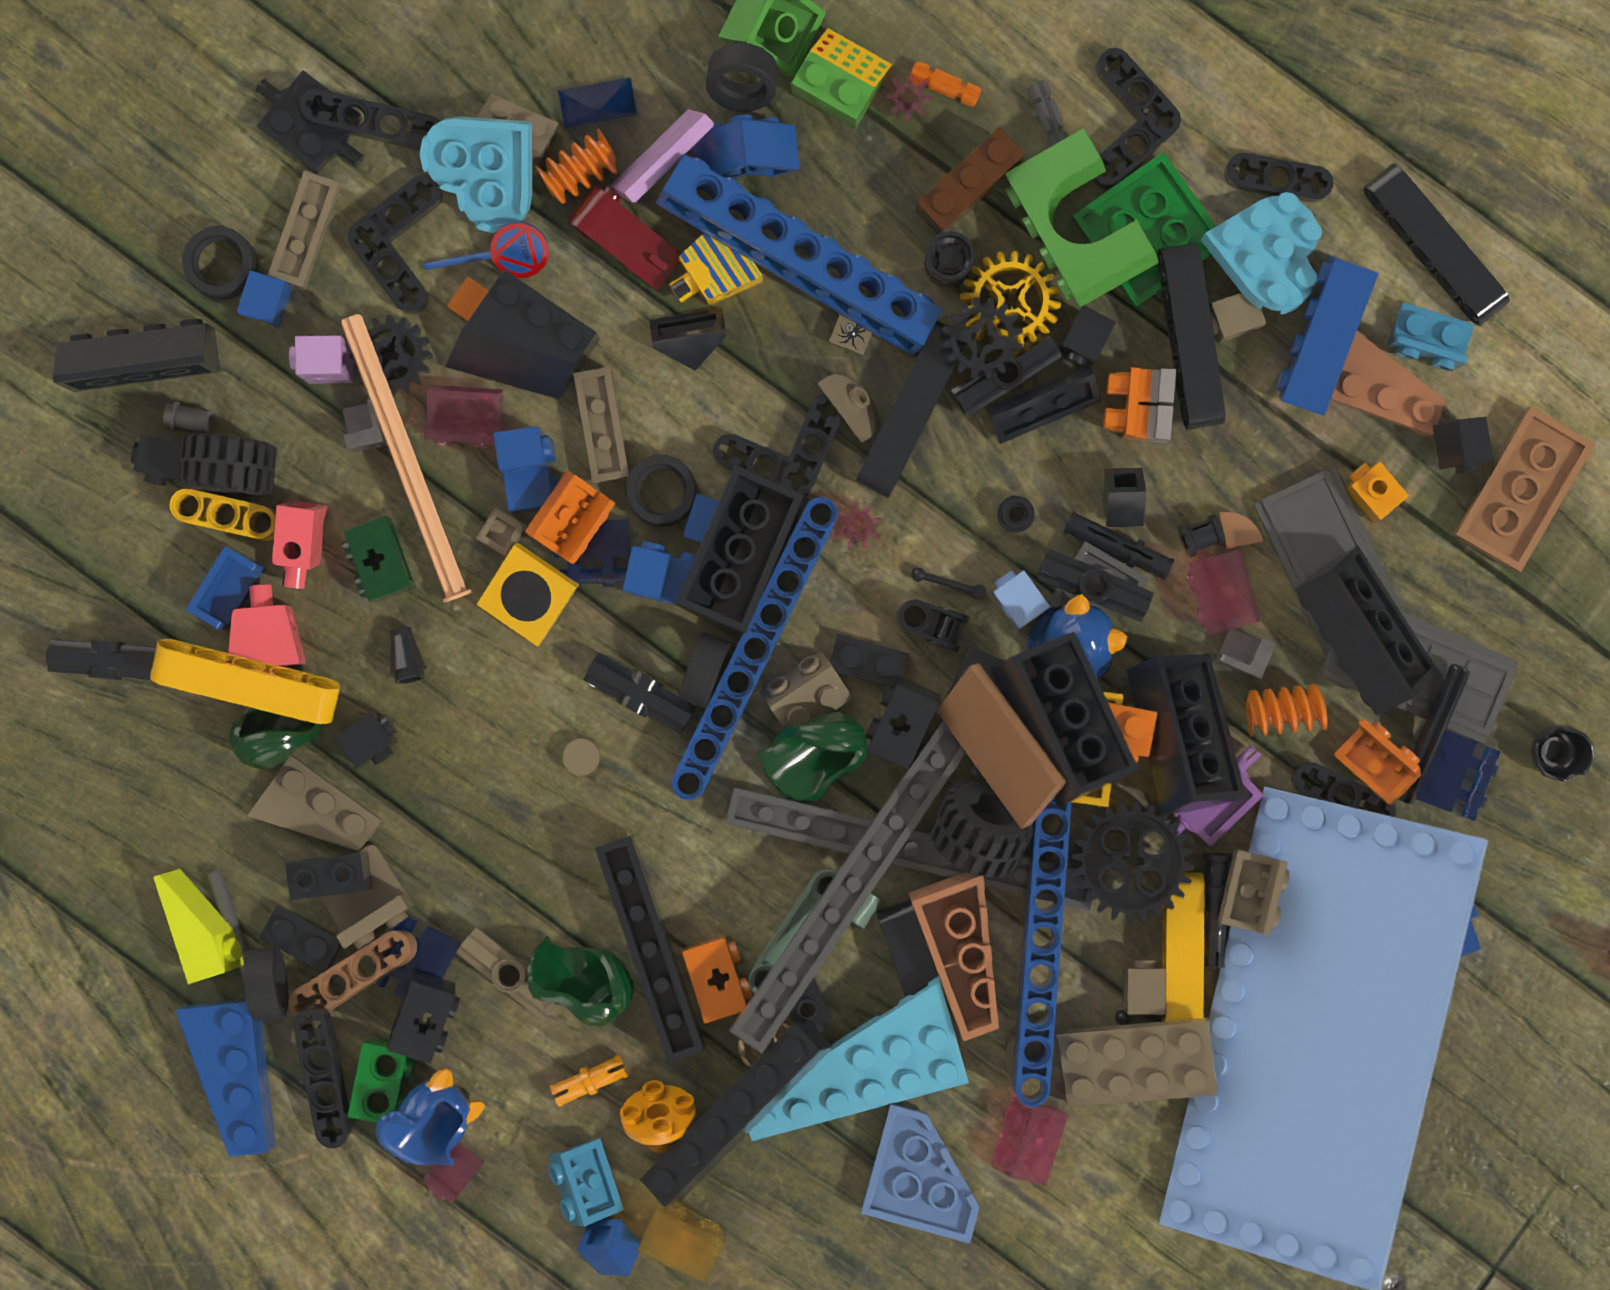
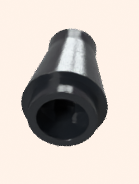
M399 627L390 630V675L394 676L395 683L407 684L424 679V670L427 666L414 639L412 628Z

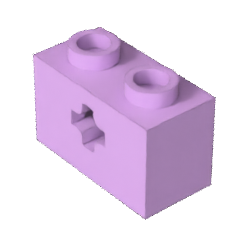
M295 336V347H290L289 363L290 368L295 369L297 376L309 384L354 383V372L352 370L354 368V360L350 358L352 351L348 341L342 336Z

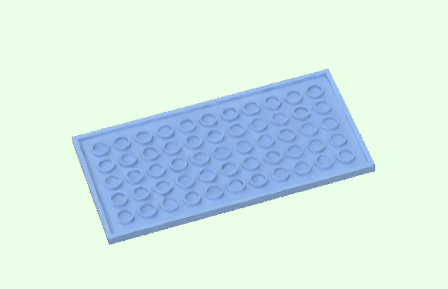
M1264 787V796L1261 798L1249 852L1287 862L1286 869L1289 870V882L1284 892L1281 891L1278 906L1281 908V916L1278 926L1275 929L1272 928L1270 936L1230 927L1225 948V967L1220 968L1209 1014L1219 1091L1218 1095L1189 1097L1159 1224L1366 1290H1381L1488 840Z

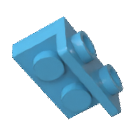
M1403 302L1399 306L1387 347L1396 349V355L1402 358L1418 360V357L1432 360L1431 365L1435 368L1453 371L1454 367L1460 368L1467 363L1468 356L1465 353L1474 324Z
M600 1138L590 1140L563 1152H554L548 1155L550 1161L548 1173L553 1184L558 1186L562 1197L560 1201L561 1212L566 1221L570 1222L572 1226L584 1227L624 1210Z

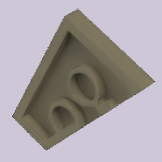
M290 755L247 815L254 819L357 851H361L383 822L380 817L294 755Z

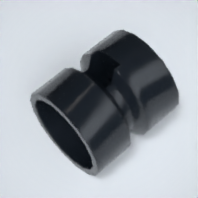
M947 231L938 234L931 240L927 247L924 261L925 272L931 282L940 287L951 288L959 286L967 279L975 257L974 248L969 239L959 232Z

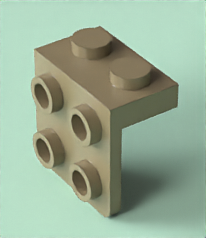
M369 845L359 851H368L373 889L320 897L341 930V933L336 937L344 949L352 944L355 945L357 950L377 938L373 932L384 924L391 929L408 918L405 911L414 906L411 898L376 845Z

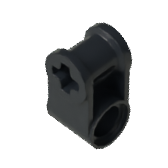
M915 599L902 603L895 614L896 624L902 631L954 652L959 650L957 642L963 625L968 623L970 619L969 616L941 606L937 607ZM909 606H916L922 612L923 620L917 627H910L904 621V611ZM950 621H951V625H950L949 631H948V633H947V636L945 637L946 632H947V629H948V626H949V623H950Z

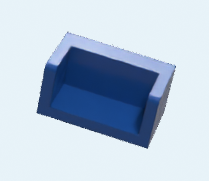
M224 546L186 610L213 627L228 631L231 626L233 609L242 608L250 595L249 586L256 585L266 567L237 549Z

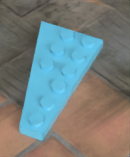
M938 976L928 982L927 987L913 996L910 994L900 1000L899 1005L885 1014L873 1017L831 1044L833 1048L749 1134L751 1141L969 1083L940 977Z

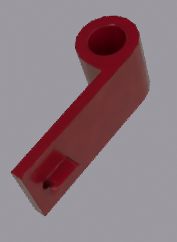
M606 185L602 189L594 186L568 220V224L586 239L602 247L654 290L659 291L680 263L679 256L681 253L619 204L622 197Z

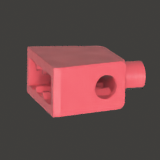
M294 500L277 505L272 563L284 566L282 586L304 589L307 569H312L320 564L328 505ZM295 543L300 546L301 554L296 551Z
M271 584L249 586L251 608L233 609L228 653L282 667L306 665L292 607L288 605L273 606Z

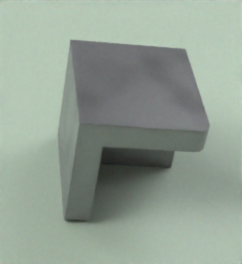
M367 399L366 404L348 407L343 410L348 433L343 434L347 450L354 453L387 445L370 399Z
M1231 628L1228 629L1215 662L1253 679H1261L1276 644L1263 638L1256 639Z

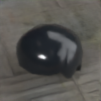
M1554 725L1540 732L1533 741L1531 747L1532 762L1542 776L1566 782L1572 777L1585 775L1589 771L1595 759L1594 744L1584 732L1572 726Z

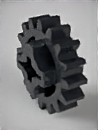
M974 297L973 307L968 308L964 302H961L959 304L962 312L960 315L950 312L948 317L954 324L953 326L943 327L942 331L949 334L950 339L942 342V347H952L953 352L947 357V360L950 362L958 359L961 362L957 370L961 373L966 367L972 369L971 377L976 378L979 370H984L987 379L992 377L993 368L997 367L1003 374L1006 372L1004 361L1008 360L1012 363L1017 361V358L1011 352L1013 349H1022L1023 344L1015 341V336L1022 334L1023 328L1013 327L1012 323L1017 320L1018 315L1012 314L1007 316L1005 314L1008 304L1003 303L999 308L994 307V297H989L986 305H981L979 298ZM981 312L979 322L971 327L961 326V323L968 316ZM994 315L1005 324L1008 336L998 333L993 325ZM987 320L988 335L993 337V342H986L981 354L978 355V341L972 338V333H979L981 327L984 326V321ZM957 339L967 342L972 350L971 360L961 352ZM993 349L1005 350L997 359L984 363L985 355Z
M391 314L387 315L385 324H381L375 317L372 319L374 328L371 330L367 329L392 396L396 397L397 388H401L406 394L411 393L409 386L411 382L419 386L423 384L418 377L420 372L430 373L431 369L424 364V360L433 358V354L423 350V347L427 346L430 341L427 337L417 338L422 329L417 324L408 329L409 320L405 317H402L398 324H395L394 317ZM389 332L388 338L379 342L374 341L378 336ZM407 337L414 345L415 357L408 354L405 348L408 342L406 340ZM394 350L399 354V358L397 361L391 359L388 364V361L383 357L384 353ZM351 353L350 358L355 361L353 354ZM354 367L352 369L354 374L360 375L358 367ZM403 370L409 371L403 377L393 380L395 374Z

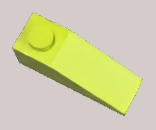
M181 869L153 877L188 984L244 965L242 947L236 939L233 928Z

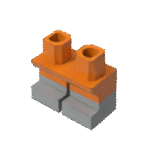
M1131 367L1127 372L1109 373L1106 381V395L1125 396L1124 409L1105 408L1103 429L1122 433V438L1163 444L1171 440L1173 406L1170 405L1174 403L1176 369L1161 368L1160 370Z

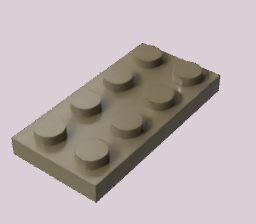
M1209 1018L1059 1030L1057 1034L1068 1107L1218 1095L1219 1090Z

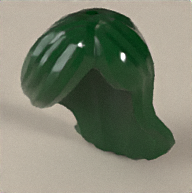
M249 707L234 721L229 732V742L236 757L243 764L257 769H270L285 762L295 749L312 741L320 731L322 724Z
M832 712L822 714L807 724H793L785 728L777 735L768 749L758 750L757 755L764 766L765 774L783 796L795 802L807 804L820 799L828 786L837 777L857 768L864 761L867 755V741L864 729L854 718L847 714Z
M546 936L529 957L527 967L528 989L533 998L542 1002H554L564 1005L580 1022L586 1025L601 1027L611 1023L617 1016L626 1011L632 1000L634 985L630 972L615 954L606 949L585 947L562 948L554 944L550 937Z

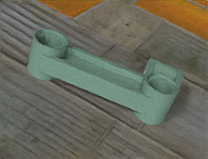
M823 868L813 875L755 964L750 968L748 983L753 993L759 988L754 982L756 974L762 970L770 971L821 897L822 894L817 890L819 880L825 876L834 877L838 871L831 868ZM871 892L851 921V924L863 931L883 900Z

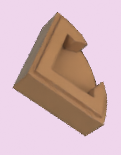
M1234 512L1217 513L1218 520L1225 534V550L1263 542L1260 531L1247 517Z

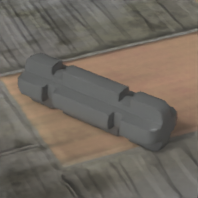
M1041 80L1029 86L1028 91L1032 102H1036L1035 110L1044 134L1049 136L1047 142L1049 147L1067 138L1068 134L1062 130L1064 124L1054 98H1050L1052 92L1048 82Z

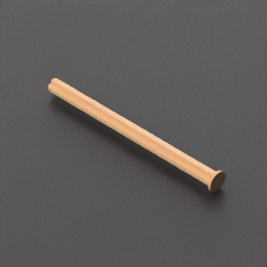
M360 314L349 316L341 321V325L446 596L443 602L445 603L467 595L472 591L465 587L363 317Z

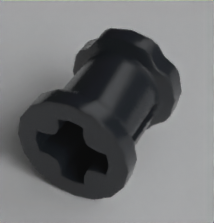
M1215 514L1207 516V520L1189 527L1182 525L1178 527L1182 545L1190 558L1196 556L1197 551L1215 544L1218 546L1226 544L1225 534Z

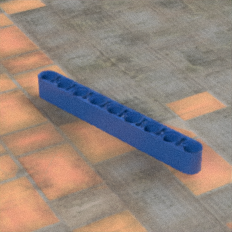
M817 497L809 501L760 598L747 632L742 635L673 775L672 789L680 799L694 800L701 796L707 787L836 524L837 508L834 502L828 498ZM823 505L830 510L832 517L825 525L815 524L811 520L810 511L815 506ZM803 538L811 540L815 545L814 554L806 559L799 558L793 550L794 544ZM784 572L794 573L799 580L798 587L792 592H784L779 589L777 579L780 574ZM768 605H775L782 611V620L775 626H768L761 620V611ZM753 638L762 640L766 645L765 654L756 660L748 658L744 652L745 644ZM734 672H743L749 678V687L743 693H734L728 687V679ZM719 705L729 707L733 714L731 723L726 727H719L712 721V711ZM701 739H710L716 746V754L710 760H702L695 753V746ZM687 772L694 773L700 782L699 789L692 794L684 793L679 787V778Z
M1054 798L1033 822L1035 829L1030 839L1012 1076V1086L1016 1096L1021 1103L1029 1107H1037L1045 1103L1049 1097L1072 803L1071 801L1058 807ZM1054 813L1060 819L1059 828L1054 833H1044L1041 828L1042 819L1046 815ZM1045 852H1054L1057 856L1056 866L1050 871L1041 870L1038 864L1039 857ZM1044 889L1052 890L1054 893L1052 905L1048 908H1038L1035 901L1036 895ZM1040 927H1047L1051 930V940L1044 946H1038L1033 943V934ZM1037 965H1045L1049 970L1047 979L1042 983H1033L1030 980V972ZM1034 1003H1042L1046 1006L1043 1018L1037 1021L1028 1019V1008ZM1035 1040L1042 1042L1043 1050L1038 1057L1028 1058L1024 1055L1025 1046L1029 1042ZM1031 1078L1038 1079L1040 1081L1038 1092L1034 1095H1024L1021 1091L1022 1084Z

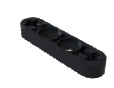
M321 89L307 91L299 103L301 118L311 126L418 151L421 148L423 135L411 131L410 139L404 138L408 127V120L414 121L411 128L416 130H423L425 125L432 127L440 122L438 118L431 115ZM314 99L321 100V107L332 110L333 102L340 103L336 113V122L330 121L332 115L330 112L320 111L318 117L311 115L312 111L309 107H306V104H312ZM348 107H357L363 112L364 121L358 126H351L344 121L343 111ZM392 115L399 120L401 129L398 133L389 135L381 130L380 119L384 116Z
M312 1003L306 1005L296 1015L294 1019V1032L315 1136L322 1146L335 1149L341 1147L350 1137L353 1124L352 1119L348 1117L349 1103L332 1017L324 1006ZM310 1015H312L314 1021H320L321 1023L315 1029V1034L313 1026L305 1023ZM316 1035V1040L308 1043ZM316 1049L324 1051L329 1058L328 1066H316L311 1060V1052ZM322 1085L332 1087L336 1093V1100L331 1103L321 1100L318 1095V1087ZM336 1109H338V1110L335 1112V1114L332 1116V1119H331V1114H330V1112L335 1111ZM331 1120H333L335 1128H341L338 1136H335L333 1131H327L326 1129Z

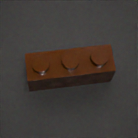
M999 126L917 202L915 211L937 235L947 232L1006 178L1005 173L1022 163L1025 153Z

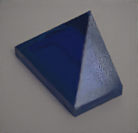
M631 77L558 90L565 128L637 115Z

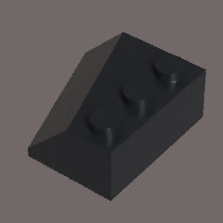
M504 269L462 329L445 367L559 400L574 378L573 373L579 371L599 342L600 337L596 331Z

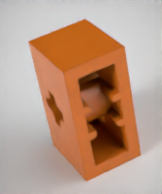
M724 935L684 948L682 954L704 1023L742 1012L748 1004L747 1000L752 998V992L747 977L740 979L736 964L742 963L736 942L729 943L727 936ZM719 968L721 974L728 973L729 975L725 979L724 987L719 988L717 982L711 983L709 980L713 977L714 969Z

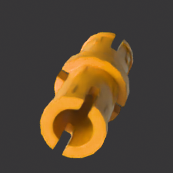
M618 1054L614 1058L590 1069L588 1066L580 1069L579 1074L556 1084H551L552 1095L565 1089L568 1090V1093L554 1098L558 1107H562L564 1104L588 1093L590 1096L599 1093V1088L622 1078H627L628 1073L625 1067L613 1073L610 1072V1069L623 1064L620 1055Z

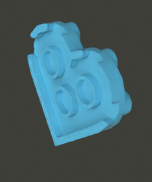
M459 116L445 118L431 127L421 143L420 159L424 172L428 171L432 180L441 185L440 189L456 194L460 211L466 213L468 219L477 225L475 227L482 231L495 233L503 225L511 222H522L530 210L532 200V121Z
M1284 192L1280 196L1262 199L1209 230L1201 239V242L1244 297L1260 310L1263 306L1270 310H1280V314L1297 310L1309 297L1317 281L1316 272L1312 269L1307 258L1316 248L1317 242L1322 235V229L1312 212L1299 202V199L1293 193Z

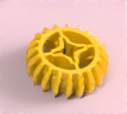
M1012 251L1010 262H1006L1003 252H998L996 254L997 265H994L990 258L985 257L982 260L985 272L976 266L971 269V273L977 281L972 279L964 280L963 286L972 291V293H961L960 301L971 303L968 308L973 307V298L978 297L980 300V292L984 286L990 291L989 295L994 297L996 308H999L1005 300L1004 294H1007L1009 298L1010 294L1015 295L1022 289L1015 303L1018 308L1013 310L1011 306L1010 310L1006 309L1005 314L1007 316L1017 314V320L1021 323L1024 321L1028 325L1023 328L1022 334L1015 336V341H1019L1024 347V338L1031 342L1037 341L1035 331L1038 334L1040 332L1049 334L1050 331L1043 322L1051 325L1056 323L1057 317L1048 311L1059 310L1061 303L1049 300V298L1057 296L1060 290L1058 287L1047 288L1046 285L1050 284L1055 277L1052 273L1047 274L1043 278L1040 276V273L1045 268L1043 262H1040L1035 269L1029 266L1032 262V255L1028 254L1024 262L1019 263L1017 262L1018 252ZM1006 273L1024 277L1012 286L1005 285L1000 281L996 282L993 279L997 275ZM1032 285L1036 288L1040 299L1038 317L1030 312L1031 308L1025 302V294ZM981 312L972 314L974 318L969 320L966 326L971 327L979 322ZM994 315V327L998 333L1008 336L1007 330L996 327L1001 322V319ZM987 320L984 321V326L981 327L980 332L975 336L977 341L982 340L988 334Z

